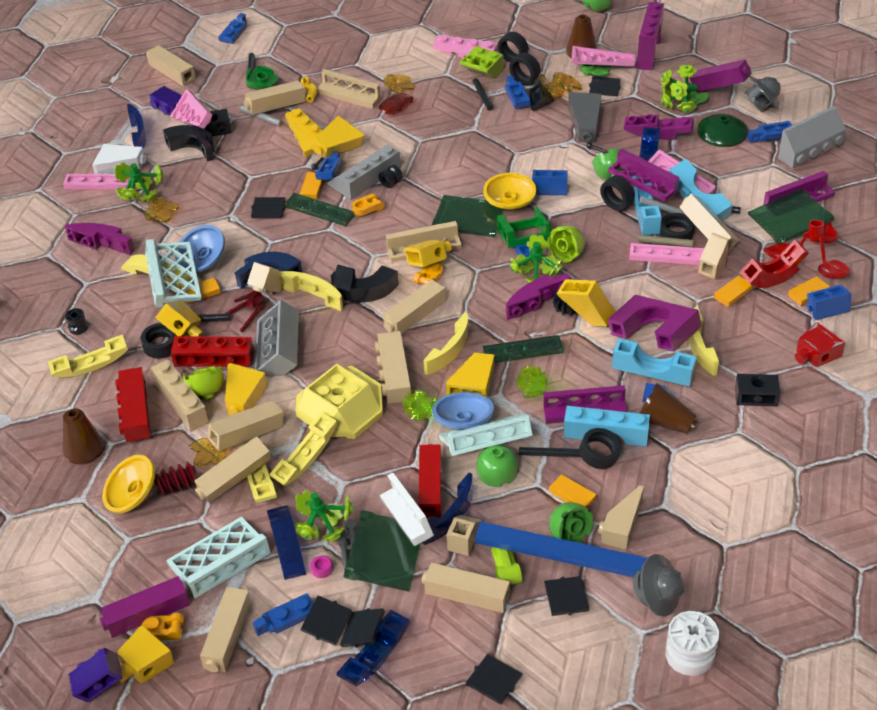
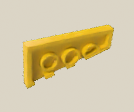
M300 108L286 113V121L291 131H293L294 137L298 140L304 156L307 157L314 154L315 151L312 149L313 140L322 129Z

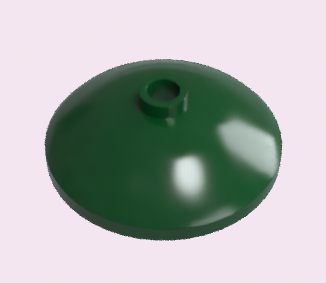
M717 113L703 118L698 124L697 133L704 142L710 145L732 147L745 141L748 136V127L740 118L734 115Z

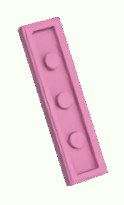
M67 174L63 187L64 189L116 190V188H126L130 178L121 183L115 178V174Z
M631 243L629 260L699 265L704 248Z

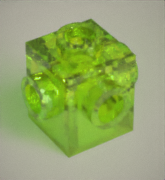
M527 366L520 371L516 382L518 389L522 390L524 399L542 396L543 392L546 391L545 384H547L545 373H542L541 368Z
M421 390L408 393L403 400L404 413L410 414L409 418L421 420L422 417L432 418V407L436 397L426 396L427 392Z

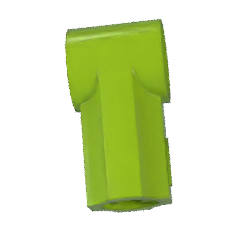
M492 547L491 552L496 566V578L510 581V585L522 583L520 566L518 563H515L512 551Z

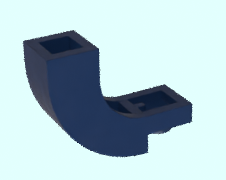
M262 252L244 259L245 266L235 272L237 286L241 289L249 285L247 282L254 262L278 269L279 272H303L301 261L290 254Z

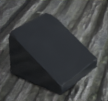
M338 264L334 287L351 291L356 284L355 269Z

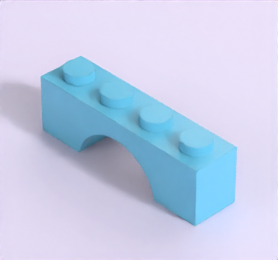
M686 159L669 169L670 173L679 177L678 190L682 197L686 198L690 194L700 197L721 221L731 215L733 204L721 193L706 194L695 186L697 169Z
M644 183L647 186L652 185L651 183ZM631 185L635 193L633 203L642 235L660 234L662 217L659 206H647L639 203L641 196L652 200L653 197L651 194Z
M618 338L613 350L612 368L690 387L695 373L697 356L676 352L670 358L657 359L644 353L637 342Z
M567 406L564 420V438L582 440L585 433L590 429L604 428L619 435L627 445L647 447L650 415Z

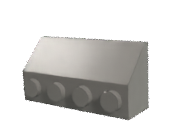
M832 106L784 129L778 158L791 168H794L843 144L846 129L837 108Z
M386 145L327 182L328 186L352 200L378 183L380 172L387 170L391 165L401 168L400 151Z
M283 300L278 301L257 320L254 370L265 372V376L285 375L290 370H293L298 363L299 310Z

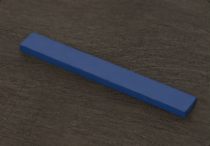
M479 522L475 543L633 578L636 572L642 569L647 557L485 522Z

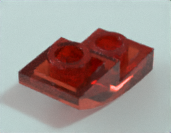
M404 93L395 94L379 105V109L385 111L386 114H395V112L402 111V106H406L407 103H413V96Z

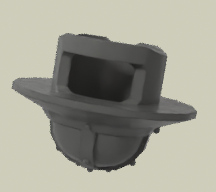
M749 76L754 85L744 93L748 95L760 112L764 111L770 104L779 110L777 97L780 94L781 86L777 79L773 77L757 79Z
M654 554L647 557L642 569L634 575L633 589L642 604L648 606L655 615L666 617L674 612L679 596L684 593L683 578L681 572L675 570L668 559L663 555Z

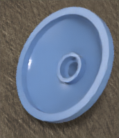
M213 225L198 226L189 231L180 240V242H190L196 273L212 267L219 260L225 248L223 233ZM186 249L177 250L181 254H185L187 252ZM182 261L179 265L187 268L190 264Z
M457 392L445 395L438 399L432 407L433 418L442 426L455 430H465L481 426L494 413L492 401L486 396L473 392Z

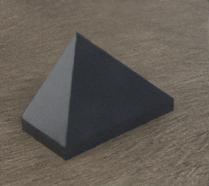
M541 80L529 90L531 110L533 111L555 101Z

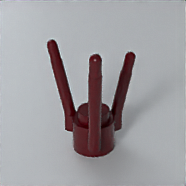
M254 290L249 294L234 299L235 303L245 301L225 312L232 314L244 306H247L249 309H255L240 329L241 332L247 328L258 312L264 308L262 304L265 303V298L259 291Z

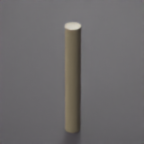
M639 235L638 239L639 242L683 247L694 246V240L646 235Z

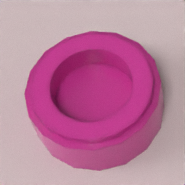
M318 556L311 561V572L315 577L326 578L333 572V563L329 557Z

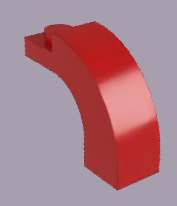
M794 240L776 259L761 263L752 258L740 273L749 284L758 288H769L781 284L800 270L798 264L809 252L798 241Z

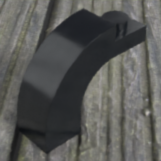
M178 125L163 129L165 143L171 152L191 147L200 150L207 162L214 160L213 152L215 150L212 135L207 130L194 125Z
M382 265L373 275L366 278H356V284L351 291L336 289L343 293V299L346 301L357 303L376 301L389 295L399 285L398 271ZM334 271V272L330 275V276H331V284H332L333 286H334V279H335V273H336V271Z

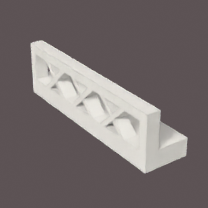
M394 473L387 475L392 489L381 494V500L411 543L416 546L434 536L426 516Z

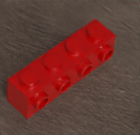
M175 336L171 349L174 367H227L229 363L251 367L254 354L252 337Z
M142 367L118 371L119 379H115L116 389L120 391V393L116 394L117 403L121 405V408H117L119 420H122L119 423L120 435L124 434L126 442L151 438L146 381Z

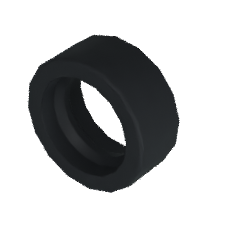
M517 32L506 33L498 42V51L503 54V59L507 62H511L513 58L519 55L510 50L507 41L516 45L519 54L528 53L529 51L526 39Z
M529 53L517 55L509 64L511 76H513L516 82H521L522 85L531 84L540 75V65L537 59ZM519 62L524 63L528 67L530 76L521 70Z
M614 175L610 177L600 187L603 201L613 210H624L634 201L635 193L633 187L621 176ZM612 187L620 192L623 200L615 195Z
M670 213L661 219L659 235L660 237L692 240L695 225L685 214ZM677 226L682 227L686 230L676 232L671 231L668 228Z
M162 323L150 325L145 328L140 337L144 353L152 358L169 357L174 337L177 335ZM158 337L170 338L163 344L153 345L150 343Z
M604 428L590 429L585 433L579 446V454L583 461L596 469H606L613 466L621 452V442L618 437ZM596 441L609 447L611 455L605 456L595 453L590 448L589 442Z

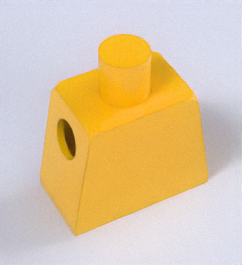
M428 240L404 247L408 265L425 267L445 260L447 257L446 252H450L452 249L449 241L443 242L440 240Z
M183 300L166 303L155 317L177 336H202L203 331L197 327L201 319Z
M142 625L117 652L123 679L119 680L120 683L126 681L130 676H133L140 683H144L174 664L171 650Z

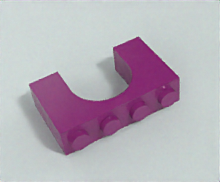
M648 3L639 35L637 69L653 70L656 44H660L662 36L664 3Z
M634 295L608 318L611 335L624 339L630 337L639 327L647 323L664 322L655 331L658 348L673 352L702 326L699 310L640 295Z

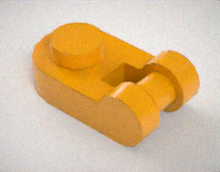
M372 193L355 200L352 203V212L355 215L364 216L376 210L382 211L385 204L379 200L376 194Z
M437 262L425 266L414 275L413 282L426 284L431 279L438 282L443 276V266Z
M173 613L170 616H150L143 621L142 626L158 640H179L182 636L181 626L184 623V615Z

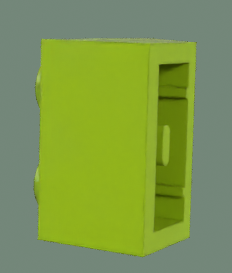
M475 46L460 61V65L468 70L496 78L503 71V54Z

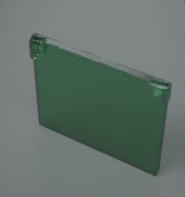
M803 189L748 211V215L777 244L808 232L811 220H821L824 222V225L834 221V216Z
M443 195L432 225L456 221L459 233L495 237L497 216L502 215L504 209L491 205L487 200Z
M362 510L343 577L353 581L359 580L409 592L420 543L414 546L394 518Z

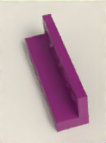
M624 149L618 151L617 162L608 168V173L625 178L631 185L664 202L678 192V176ZM620 167V168L624 169L625 171H618V170H616V169H618V168ZM644 183H651L653 185L647 186ZM658 190H665L667 193L663 194Z
M822 171L765 192L763 206L777 218L831 198L835 195V192L827 185L828 174ZM824 190L826 193H818L817 191ZM804 196H810V197H813V198L807 199V198H802V197H804ZM793 201V202H798V203H797V204H790V203H787V202ZM774 207H782L783 209L777 211Z
M625 385L543 392L545 423L564 422L567 406L627 412ZM614 393H620V397L609 396ZM592 395H598V396H599V397L596 398V399H590V397H591ZM572 397H578V398H579V399H577L576 401H570V400H569V399L572 398ZM548 399H558L557 402L548 403Z

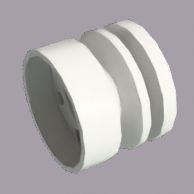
M696 611L682 612L675 616L670 622L665 653L668 664L675 671L689 676L701 675L710 670L715 662L719 640V630L716 623L709 616Z

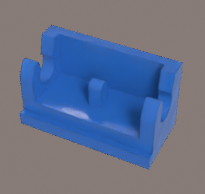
M533 170L532 181L536 186V195L567 196L568 170Z
M842 284L807 293L808 312L813 311V318L815 320L850 311L851 292Z

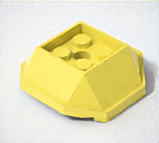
M335 364L296 396V416L310 425L319 413L323 412L337 421L336 428L331 437L356 439L383 416L381 384L353 366L346 367Z

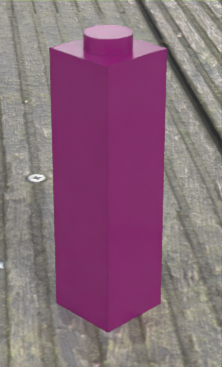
M746 59L699 69L689 79L692 84L697 85L696 91L699 92L745 82L752 73Z
M177 576L101 607L103 617L99 619L104 631L109 630L113 638L140 627L143 621L150 616H166L190 606L181 579Z

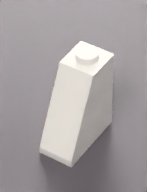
M103 144L92 166L95 174H115L114 167L122 162L129 166L136 163L138 169L141 170L146 162V155L143 153L142 147Z

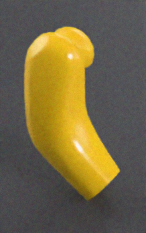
M303 77L301 84L307 92L306 101L312 103L318 93L317 87L308 77Z

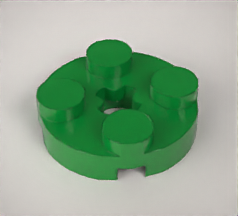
M257 66L256 69L251 67L247 70L245 80L248 88L261 90L276 86L278 76L274 74L271 68Z

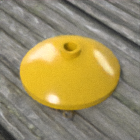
M502 173L486 181L483 187V195L491 205L506 210L519 209L533 201L536 196V186L530 178L522 174Z
M133 455L119 463L110 473L104 485L102 494L104 506L116 514L126 513L139 506L146 499L154 484L155 467L153 462L144 455Z

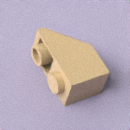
M713 232L711 233L700 258L698 273L713 279L717 278L726 266L728 238Z
M254 262L247 284L254 286L253 290L262 293H281L279 270Z
M466 515L454 517L447 532V550L469 556L476 539L479 522H483V520Z

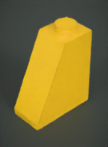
M337 116L314 138L312 149L324 158L330 157L332 152L342 153L360 147L365 134L340 116Z
M565 279L557 292V295L592 326L607 327L609 324L608 318L615 313L597 281Z
M474 353L446 382V395L457 392H473L488 397L494 372V355Z
M232 363L228 364L225 394L228 415H234L255 406L267 387L265 372Z

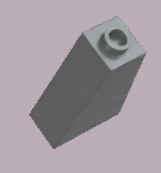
M569 92L568 109L579 142L596 143L602 94Z

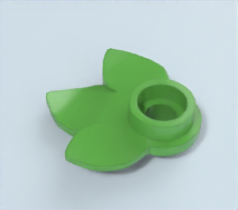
M582 64L580 71L585 75L604 76L608 74L611 65Z
M692 91L689 94V101H693L697 106L699 103L706 102L709 98V93L698 94L697 91ZM685 96L680 101L685 102Z

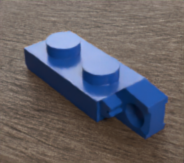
M240 13L237 15V19H233L218 37L220 42L235 43L246 29V14Z
M507 76L505 91L514 108L530 106V98L522 83L515 82L513 76Z
M790 121L759 125L757 129L749 130L747 139L750 143L758 142L759 140L782 138L783 130L792 126Z
M332 152L330 157L323 159L315 172L316 180H333L342 164V159L339 156L340 152Z
M308 593L267 611L261 615L262 617L253 621L256 634L260 636L268 631L278 634L305 621L313 601Z

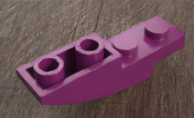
M659 114L625 117L624 130L632 134L667 140L677 139L678 133L693 132L694 126L693 117L665 118L660 120Z
M73 223L65 225L68 240L96 250L102 245L128 255L134 252L131 237L122 235L121 228L98 223Z
M566 273L552 279L548 275H544L523 286L506 303V319L509 320L541 308V302L553 298L555 290L560 289L565 279L571 280L569 274Z

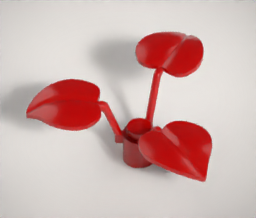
M811 220L808 231L804 232V237L800 244L803 246L807 238L811 242L820 241L824 264L818 266V272L828 278L849 276L850 270L843 262L838 260L828 262L826 260L824 243H831L838 239V234L831 222L824 223L821 220ZM777 243L766 248L764 247V251L769 257L776 259L790 244Z

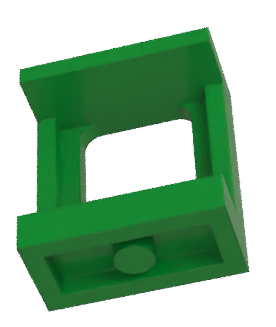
M538 207L534 208L535 217L509 223L504 215L497 216L498 233L508 248L527 244L530 241L531 235L518 237L516 231L537 227L541 231V233L535 235H543L544 240H548L552 231L551 223L546 220L544 213H541Z

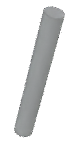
M244 105L240 107V111L252 115L245 109ZM258 113L252 115L274 125H282V120L267 114Z
M643 196L639 200L641 204L659 206L660 210L669 213L685 214L680 208Z

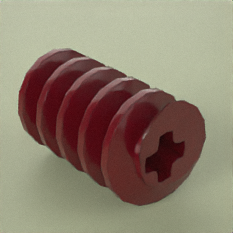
M186 462L184 469L181 464H177V471L170 466L168 473L162 468L160 475L155 471L154 483L157 494L160 491L165 496L167 489L174 493L175 486L182 491L183 484L190 489L191 482L198 478L195 465L191 466L189 462Z

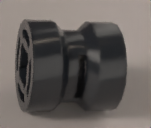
M391 165L387 170L380 172L378 175L379 181L386 188H389L394 182H398L403 177L400 168L396 165Z
M74 308L66 312L65 319L68 323L69 332L74 335L85 333L88 329V324L85 320L84 311Z

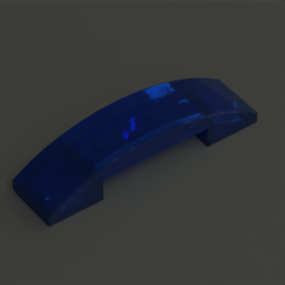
M127 104L131 127L137 126L138 132L131 133L133 146L144 149L146 132L142 116L133 105Z
M643 127L640 158L649 161L658 151L660 128Z
M469 472L458 484V498L439 519L432 515L428 520L434 536L421 542L423 545L432 543L446 535L454 517L466 514L473 495L472 473Z
M288 505L267 510L284 580L306 575Z
M390 610L381 621L373 645H365L355 658L350 657L338 670L337 676L356 687L369 679L392 653L406 631L410 620Z

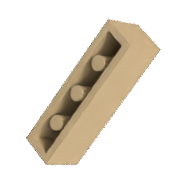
M401 332L377 334L378 342H374L375 353L380 354V356H377L378 368L382 367V370H379L380 382L384 381V384H381L382 396L387 397L388 404L412 401Z
M168 359L150 368L154 384L190 432L209 423L205 406L184 382L182 376Z

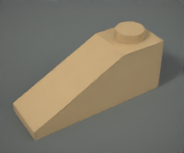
M638 486L607 513L605 521L601 520L598 533L601 534L602 544L627 550L643 500L644 486Z

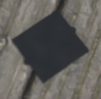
M592 76L591 83H589V93L618 96V90L621 87L619 85L620 78Z
M255 197L254 203L251 206V218H282L283 210H285V197Z
M581 576L561 577L560 579L544 581L551 616L565 614L571 616L573 613L589 611Z
M318 595L300 631L314 636L316 640L321 639L335 646L352 610L337 604L336 600L330 601Z
M367 608L362 611H353L340 646H355V648L363 645H373L385 610L383 608L371 610Z
M487 654L481 663L474 667V672L466 681V685L501 705L509 693L514 692V687L522 677V673Z

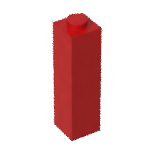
M440 444L419 445L418 505L426 518L441 517Z

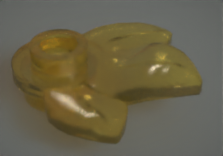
M562 72L554 73L552 81L557 86L562 87L568 92H572V88L582 90L581 84L573 76Z
M390 74L384 77V85L396 94L401 95L404 89L414 90V84L407 75Z
M541 74L540 81L542 85L550 90V94L554 98H562L564 89L557 80L553 79L550 82Z
M154 197L150 200L149 208L145 210L144 216L147 221L156 218L159 222H168L172 218L171 212L179 208L173 201L166 202L162 197Z
M208 438L198 439L189 445L191 450L197 452L194 459L195 466H206L209 463L217 465L226 458L225 451L227 448L218 451Z

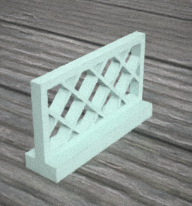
M153 239L146 240L145 255L155 308L163 307V303L183 300L184 302L201 301L190 242L154 244ZM186 249L187 252L185 254H181L177 250ZM158 250H166L168 253L164 256ZM172 254L179 258L176 262L169 259ZM182 261H185L190 265L187 268H184L179 264ZM164 262H166V263L170 264L171 267H169L168 269H166V268L162 267L161 265H162ZM176 268L180 270L182 273L177 276L171 271H173ZM167 275L174 279L171 283L164 280ZM185 275H188L192 278V280L190 282H187L182 278ZM177 282L184 285L181 290L174 286ZM189 288L195 291L196 294L189 295L185 291ZM170 289L177 293L175 296L166 295Z
M516 414L488 421L481 426L439 434L440 440L449 447L450 455L452 456L533 436L529 415L527 414L520 416Z
M240 517L166 561L168 566L188 587L190 594L195 599L271 554L266 537L262 533L259 535ZM240 526L244 528L242 532H233V530ZM219 538H225L224 543L214 542ZM231 538H240L239 543H229ZM245 538L251 539L248 542L244 543ZM200 549H206L205 554H196V552ZM212 549H221L220 554L210 553ZM227 549L232 550L231 552L225 554ZM182 560H187L186 565H176V563ZM193 560L202 561L200 566H191ZM207 561H214L206 566ZM188 572H195L187 577Z

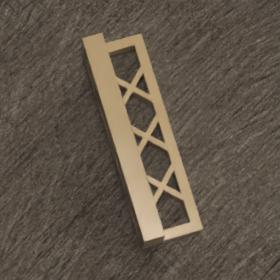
M326 69L321 71L323 82L317 87L318 94L374 109L381 101L380 84ZM327 76H330L334 82L328 81ZM340 80H344L348 86L344 85ZM354 83L358 84L362 88V90L357 89ZM368 87L375 89V94L371 93Z
M456 221L387 234L386 248L391 262L407 259L404 247L428 240H440L443 242L455 240L456 243L451 244V250L461 249L462 244L458 237ZM401 251L402 254L394 255L393 252Z

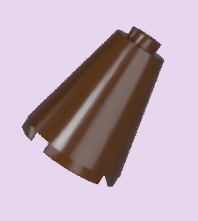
M584 14L575 18L566 47V54L571 59L573 46L597 49L591 19Z
M656 383L652 389L653 393L648 396L639 414L650 415V424L687 434L688 430L693 432L698 423L695 420L696 415L662 385Z
M74 408L68 410L63 415L62 450L65 458L69 459L71 463L79 465L93 462V458L97 455L100 457L104 450V441L81 409Z

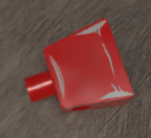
M816 322L799 338L795 359L800 364L808 361L815 367L822 366L842 357L845 342Z

